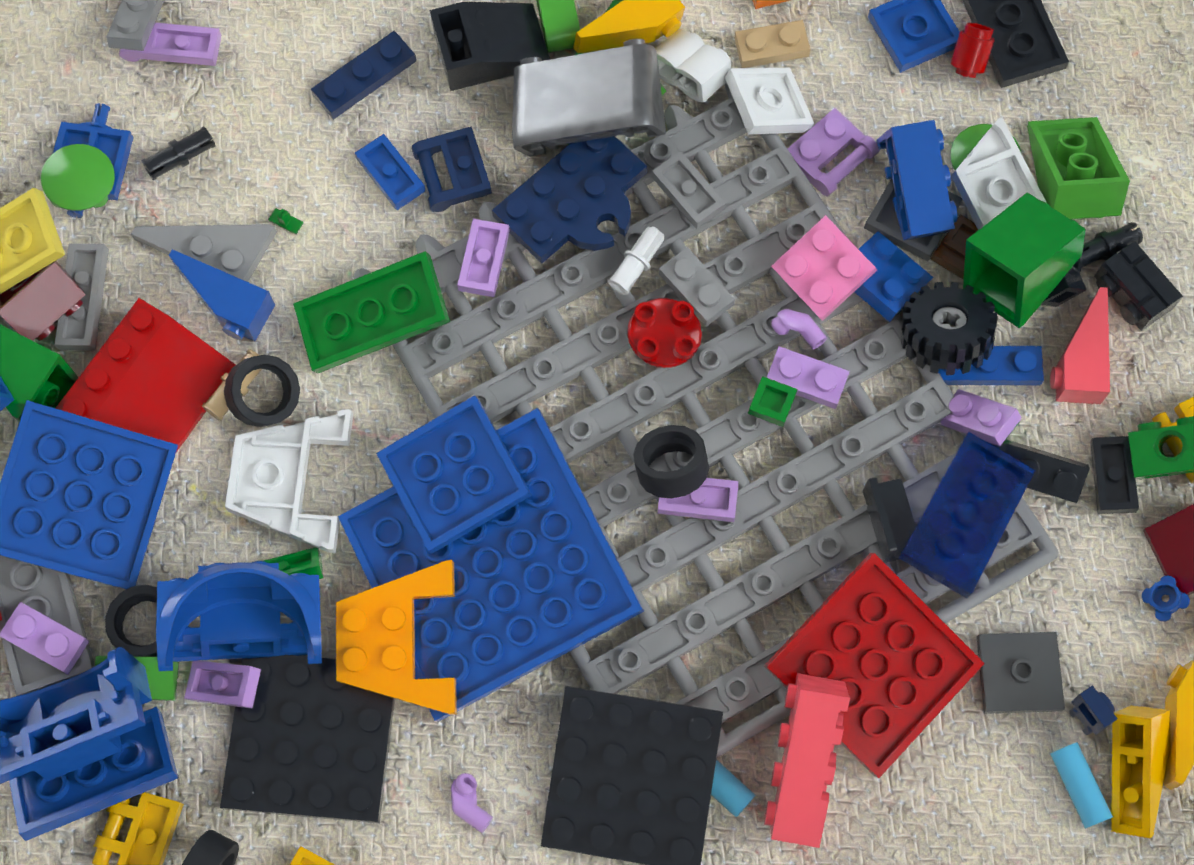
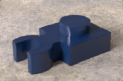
M1093 685L1081 692L1071 702L1074 708L1069 713L1072 718L1076 716L1080 719L1084 726L1082 731L1085 735H1089L1092 732L1097 735L1117 720L1113 713L1115 708L1111 700L1103 692H1097Z

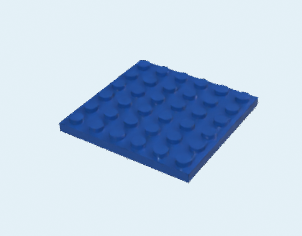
M539 408L496 430L532 496L433 554L428 552L394 486L338 516L371 588L446 560L454 562L455 597L415 599L414 630L415 679L455 678L457 712L644 612L637 595ZM429 708L434 721L439 722L450 716L449 714Z

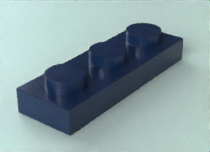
M394 30L312 87V95L334 120L417 61L416 55Z

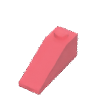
M1106 287L1099 288L1088 305L1056 367L1051 369L1050 387L1051 389H1056V402L1101 404L1110 393L1108 288Z

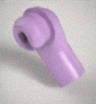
M784 309L777 313L778 316L771 322L772 328L779 335H786L790 329L799 332L813 350L827 340L826 335L814 320L805 313Z
M467 773L460 774L451 785L452 810L455 815L483 833L492 821L493 816L477 806L476 779Z

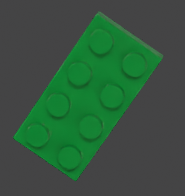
M426 251L293 303L311 370L317 374L450 323L430 254Z

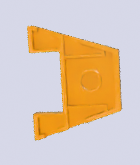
M452 560L443 561L336 602V681L449 715H457L455 678L415 679L414 600L455 597L454 562Z

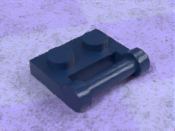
M472 126L424 139L412 145L413 156L416 160H419L430 197L427 201L432 212H442L451 205L492 194L491 185ZM441 151L453 189L445 191L442 189L432 157L434 153Z

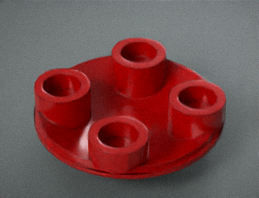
M658 298L641 302L637 305L629 320L627 335L632 350L641 360L652 366L671 368L686 363L695 355L700 346L702 331L700 322L690 303L668 298Z

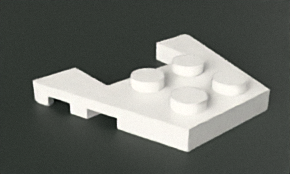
M352 410L337 411L338 414L323 418L319 416L307 418L305 422L284 427L282 424L236 435L225 502L226 510L328 553H336L340 523L338 516L301 514L310 445L349 446L353 421Z

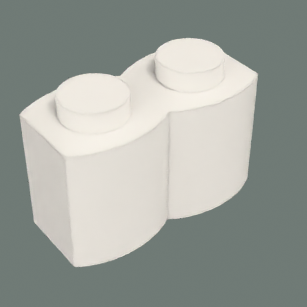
M678 29L655 48L657 51L659 77L670 85L678 86L687 96L698 102H704L727 83L725 76L731 68V60L728 54L720 48L717 49L713 46L705 45L701 37L696 33Z

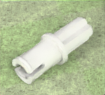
M647 227L632 249L624 252L625 259L614 275L608 280L609 285L615 291L623 295L629 294V290L641 273L650 268L649 261L664 241V234L656 227Z

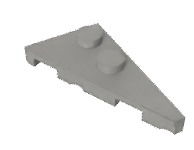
M270 224L135 226L131 235L134 240L169 255L173 249L248 282L277 231L275 226Z

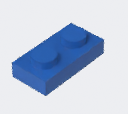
M382 134L355 152L357 161L396 210H399L426 192L423 182L385 134Z

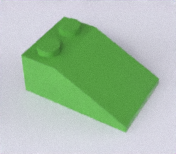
M1098 118L1028 121L1027 129L1038 187L1047 204L1069 219L1121 216L1130 180Z

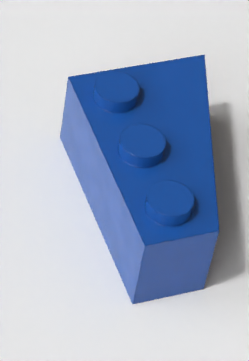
M935 120L891 127L876 142L878 149H886L890 166L885 167L884 171L887 180L893 179L896 197H893V204L903 241L943 234L955 229L954 223L957 222V208L954 201L949 200L947 187L951 184L949 168L947 165H943L941 151L944 149L942 131L936 129Z

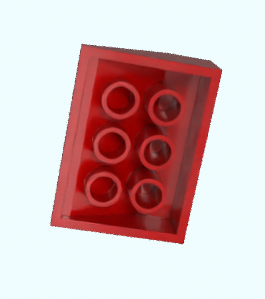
M138 298L55 409L177 444L178 451L206 413L202 405L208 401L223 382L221 377L225 373L229 374L236 364L169 315Z

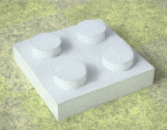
M790 67L730 68L725 76L748 135L806 133L814 125Z

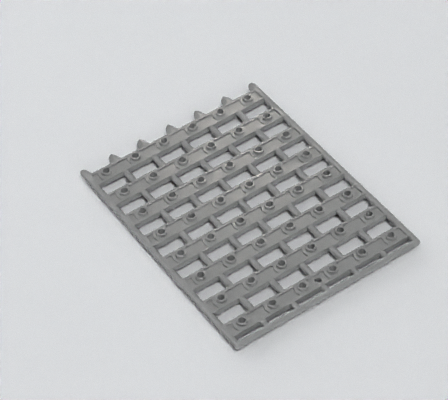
M725 83L728 100L695 117H691L676 105H669L664 113L668 129L666 135L657 136L634 149L624 144L647 165V174L629 188L625 195L628 196L634 192L649 216L629 226L625 237L619 232L612 236L614 238L613 247L597 251L586 249L549 270L536 275L522 253L526 248L509 233L503 261L511 260L524 283L472 309L463 292L458 291L457 287L469 235L447 247H443L429 235H420L416 241L417 254L424 251L430 254L441 292L447 293L460 317L409 344L407 340L393 344L395 351L434 418L474 395L479 398L492 423L514 411H517L518 415L522 417L533 411L529 403L581 376L595 398L596 403L550 427L568 463L617 436L634 462L633 453L638 441L631 429L681 401L683 402L698 426V429L695 431L704 440L709 468L720 462L732 481H739L734 522L692 517L685 519L683 516L666 515L672 528L620 557L603 527L653 499H656L659 503V497L646 492L639 483L635 463L583 492L644 609V612L637 616L646 630L594 660L591 659L584 645L570 651V654L591 690L614 694L623 691L667 665L685 695L676 704L724 711L722 723L774 693L780 703L727 734L721 727L717 758L790 715L791 708L784 707L787 689L764 667L790 637L765 650L747 619L800 589L811 609L815 612L822 605L824 599L812 581L862 552H865L867 556L870 553H875L882 560L867 505L865 504L855 510L837 480L881 455L889 454L906 480L903 485L914 522L929 515L948 545L899 574H896L889 562L885 564L925 604L971 579L976 587L934 612L945 624L1058 557V549L998 461L994 464L986 462L985 448H983L984 440L961 432L969 446L920 474L901 447V444L940 423L943 418L952 413L949 409V402L955 396L939 373L930 372L931 366L926 364L922 369L916 365L917 357L912 359L928 384L880 411L876 409L862 388L861 383L907 358L906 348L902 349L901 316L898 314L891 322L885 319L886 325L838 351L821 324L864 300L853 292L822 321L771 267L825 215L844 235L845 233L778 134H760L771 149V152L725 176L721 174L708 153L747 133L727 83ZM679 151L690 162L696 160L710 181V185L726 202L725 210L698 229L691 224L674 203L661 209L647 185L654 182L652 170ZM793 183L809 208L760 233L745 209ZM483 202L479 209L480 220L499 223L492 215V209L497 205L492 202ZM733 216L748 241L703 265L730 294L770 273L786 299L739 325L735 324L728 311H726L716 319L724 333L700 345L695 355L686 363L671 368L660 367L609 395L594 368L631 348L627 329L629 320L637 305L641 302L658 298H668L682 301V299L668 284L638 300H635L631 292L628 295H623L612 288L623 308L575 334L571 333L557 309L606 284L625 259L624 252L632 249L647 227H656L665 236L664 241L652 258L669 249L676 256L686 248L683 243L684 241ZM364 268L358 269L354 273V279L371 272ZM784 309L805 313L814 320L827 337V340L818 347L825 357L821 361L850 371L842 394L846 391L849 393L865 419L815 447L797 419L820 407L822 404L796 395L784 427L802 455L750 483L733 455L782 427L749 415L748 411L753 398L711 421L695 393L746 366L756 384L759 385L762 376L767 377L768 375L759 358L801 335L799 332L791 329L786 335H779L771 326L772 320L778 316L777 313ZM545 316L560 342L508 369L494 343ZM481 351L495 377L443 404L429 378ZM675 451L665 453L656 458L651 463L650 468L664 472L678 470L686 466L694 456L686 452ZM978 461L995 469L981 474ZM992 479L1011 509L961 537L942 509V506ZM824 488L842 518L790 547L772 517ZM760 525L778 555L725 584L707 554ZM1032 542L1040 550L990 580L984 573V570ZM694 562L712 592L659 622L641 591ZM734 627L752 659L699 689L680 657Z

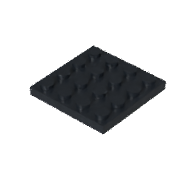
M281 655L242 658L241 665L259 668L261 672L253 708L235 706L220 808L223 810L380 824L395 698L336 681V659L322 658V663L308 664L307 656Z
M565 686L541 846L645 865H701L724 711Z

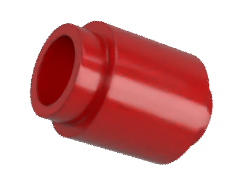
M968 22L964 30H960L951 60V65L956 67L957 74L976 78L977 73H985L994 43V38H992L994 30L992 28Z

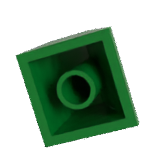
M0 324V376L15 399L6 406L7 410L20 422L26 400L56 408L79 377L60 354Z

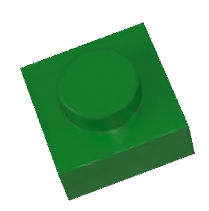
M762 376L748 414L784 427L798 389Z

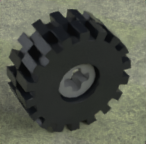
M937 282L934 289H930L926 285L921 287L920 295L916 292L910 295L909 302L906 301L903 310L901 344L902 349L906 348V356L910 360L917 357L916 365L923 369L927 364L931 366L930 372L938 374L939 369H946V375H954L955 369H960L962 374L970 372L971 364L977 369L983 365V359L988 360L994 346L998 315L997 312H994L995 306L992 301L986 303L987 296L983 292H979L977 295L973 294L974 287L966 285L965 289L958 288V282H951L950 287H944L943 282Z

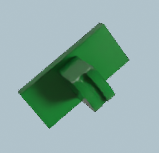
M275 208L268 219L270 222L296 235L304 224L303 221L291 216L289 211L283 208L281 210Z

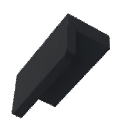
M876 477L868 479L863 489V495L883 562L887 563L921 555L923 549L902 479L879 484Z

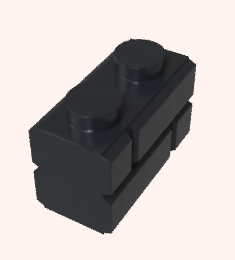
M1136 241L1101 264L1094 275L1097 279L1098 289L1100 287L1108 288V297L1112 296L1118 303L1124 320L1131 325L1136 324L1141 331L1170 312L1183 298V295Z

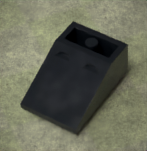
M460 2L429 10L434 36L450 91L513 76L514 68L521 65L520 60L525 58L539 57L542 61L550 60L533 3Z

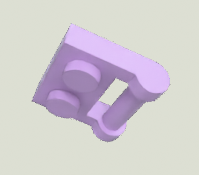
M836 108L787 148L809 182L825 196L832 194L837 189V184L866 158L872 159L880 151L873 138L865 136ZM850 144L856 148L828 174L820 171Z

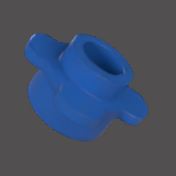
M1163 576L1159 582L1142 592L1143 602L1152 606L1155 610V617L1159 621H1169L1174 612L1178 609H1186L1190 604L1189 596L1186 593H1181L1176 586L1175 578L1172 576ZM1164 595L1169 596V601H1162V597Z

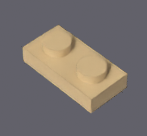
M803 20L735 31L734 39L741 68L805 58L810 55L811 49Z

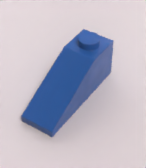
M172 249L169 257L176 269L223 327L222 331L234 339L242 340L245 337L255 342L275 307L270 292Z

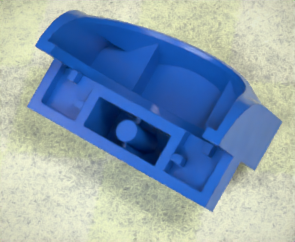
M255 561L252 563H214L209 566H198V573L189 579L174 578L169 581H157L156 641L158 670L173 671V662L260 658L281 655H307L308 664L322 663L319 575H308L305 573L288 575L279 570V563ZM280 612L289 617L293 622L281 624ZM200 616V627L191 628L188 626L194 619Z
M118 647L107 652L108 658L81 674L27 694L0 700V784L31 771H35L50 781L123 751L120 735L146 725L142 705L152 701L145 666L124 648Z

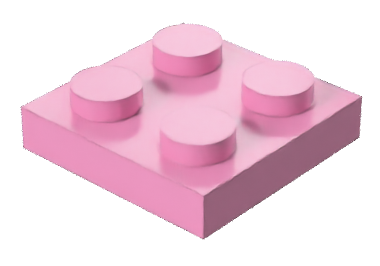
M826 215L771 266L822 321L877 271L876 267Z

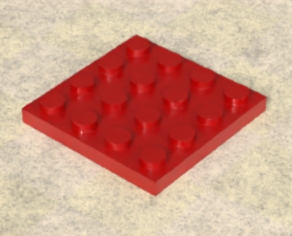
M870 553L772 656L764 667L786 689L788 683H796L797 673L844 681L850 701L848 711L840 710V713H843L844 727L841 744L874 777L880 778L985 663L875 553Z

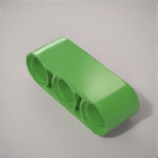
M536 0L548 53L573 49L576 32L580 30L574 0Z

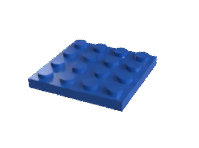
M26 400L0 481V556L122 589L136 586L178 445Z

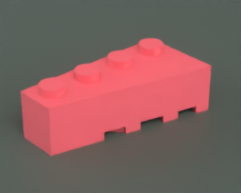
M797 673L796 683H788L784 707L791 708L789 723H781L778 737V747H783L784 752L782 763L774 762L771 786L777 787L775 802H767L764 825L770 826L772 840L820 848L829 804V792H826L827 785H832L836 770V753L833 752L834 745H841L844 731L843 713H840V710L848 711L850 701L844 681Z

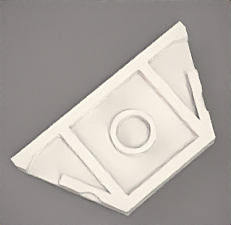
M1003 117L997 119L951 175L978 230L1027 192L1037 199L1046 202Z

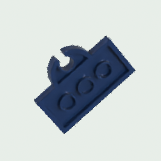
M615 136L570 143L493 208L492 215L499 223L509 225V233L541 264L568 241L582 249L592 251L608 249L614 246V238L609 233L601 232L597 227L603 221H612L618 226L619 233L625 237L631 222V208L625 192L647 174V165Z

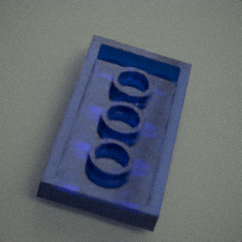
M968 431L898 558L967 599L973 593L1036 470Z

